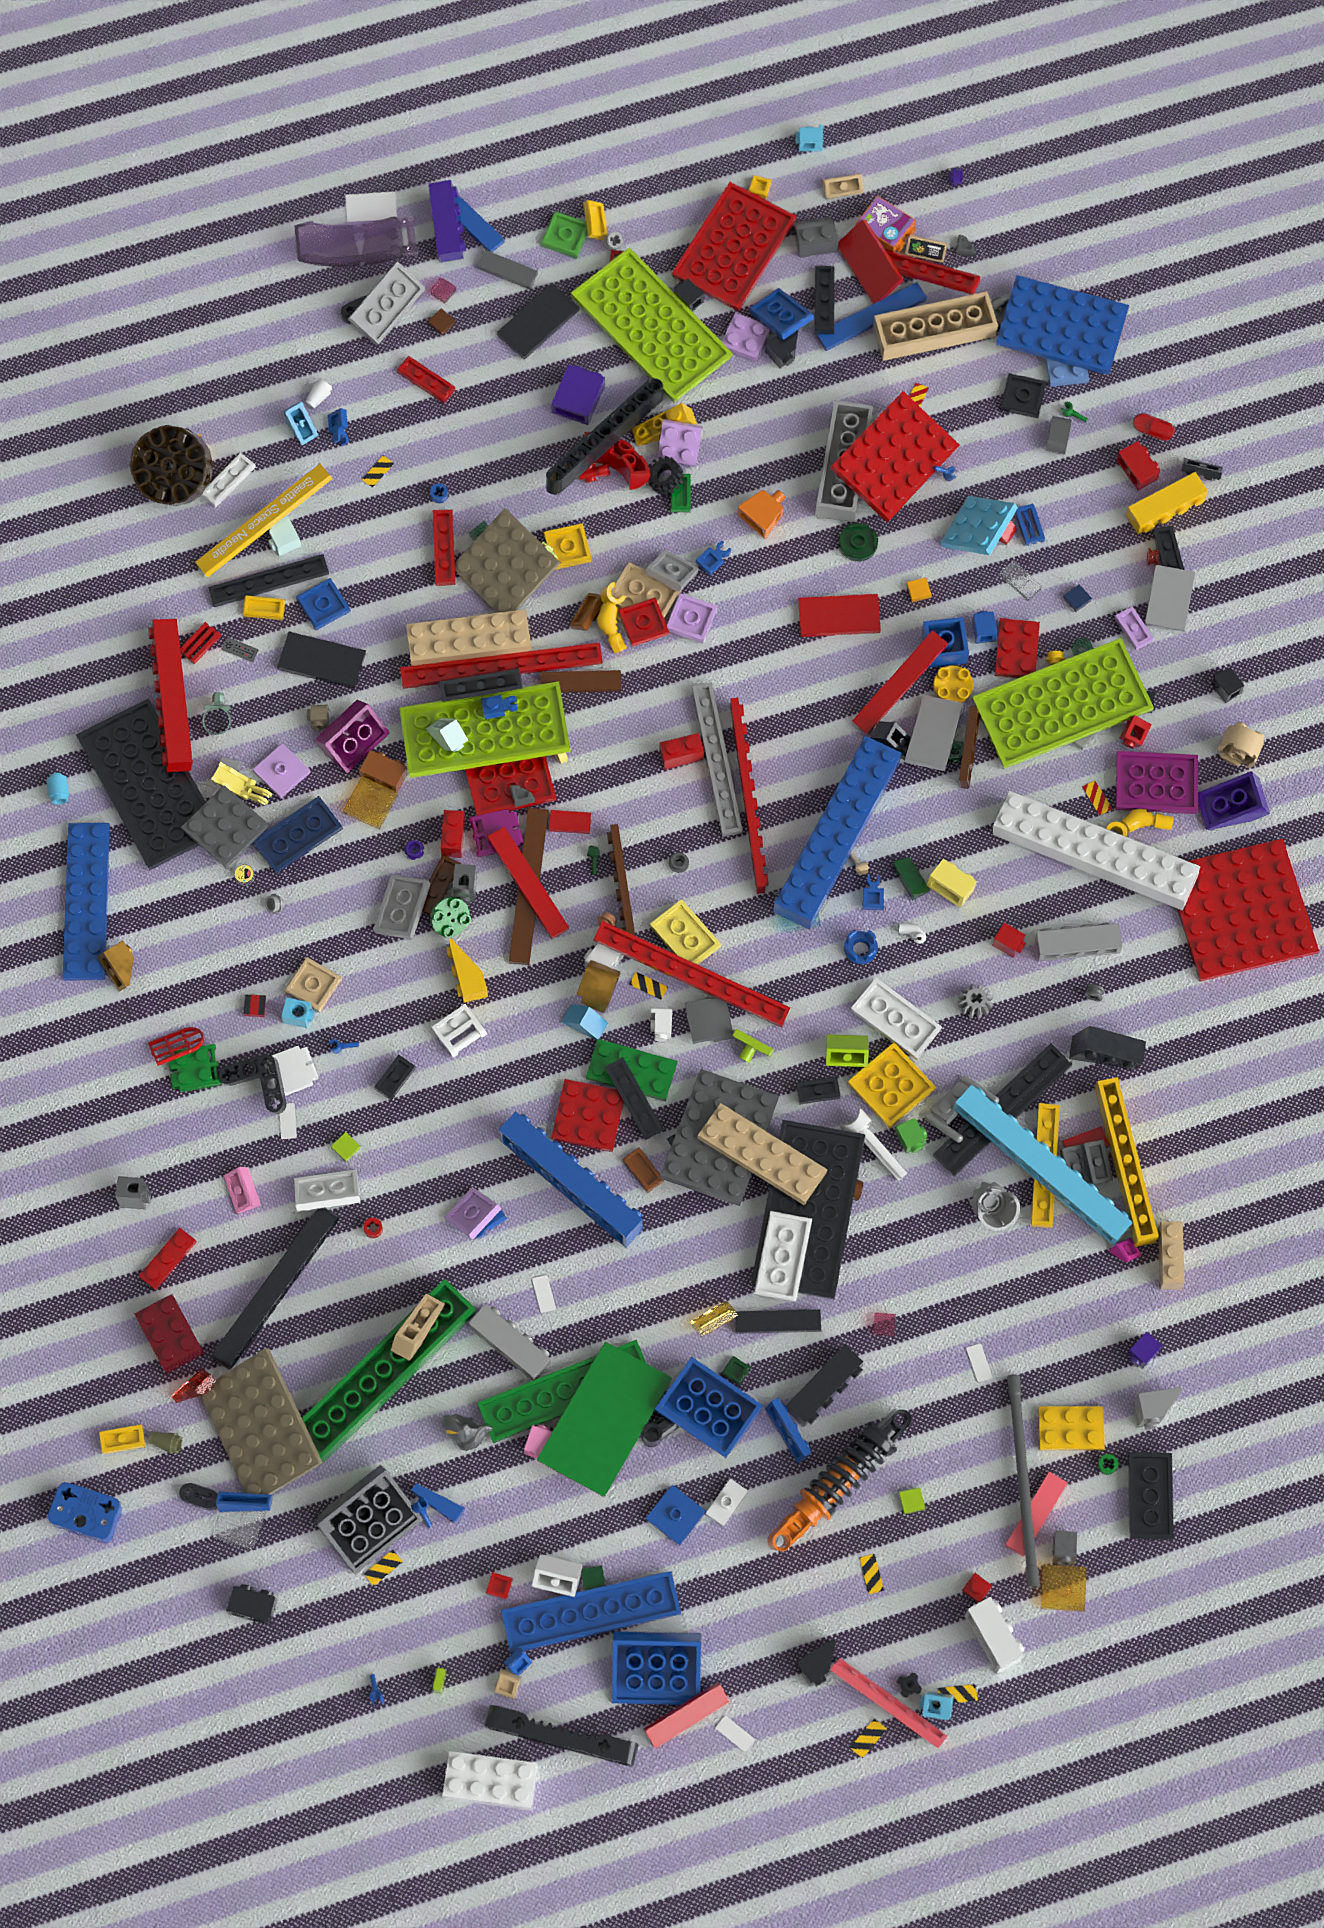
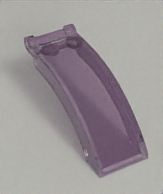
M389 217L374 222L354 225H326L314 223L313 221L294 225L297 259L300 262L313 265L352 267L383 263L406 256H417L419 249L416 246L415 218L406 217L398 219L397 217ZM404 227L407 228L408 247L405 248L402 236V228Z

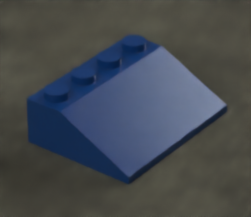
M691 1357L655 1410L718 1454L727 1458L763 1410V1405Z
M613 1632L612 1703L682 1705L700 1693L701 1633Z

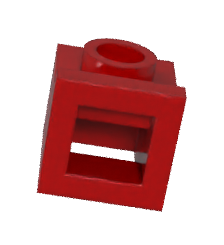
M1133 715L1127 720L1119 738L1123 740V745L1128 748L1140 747L1143 745L1152 724ZM1131 731L1134 732V737L1130 735Z

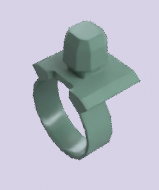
M214 692L212 695L214 705H206L204 707L206 712L203 715L202 723L208 733L221 735L227 732L231 726V716L228 711L232 707L223 705V702H225L223 692ZM213 708L222 709L229 717L228 728L219 734L210 732L205 726V715Z

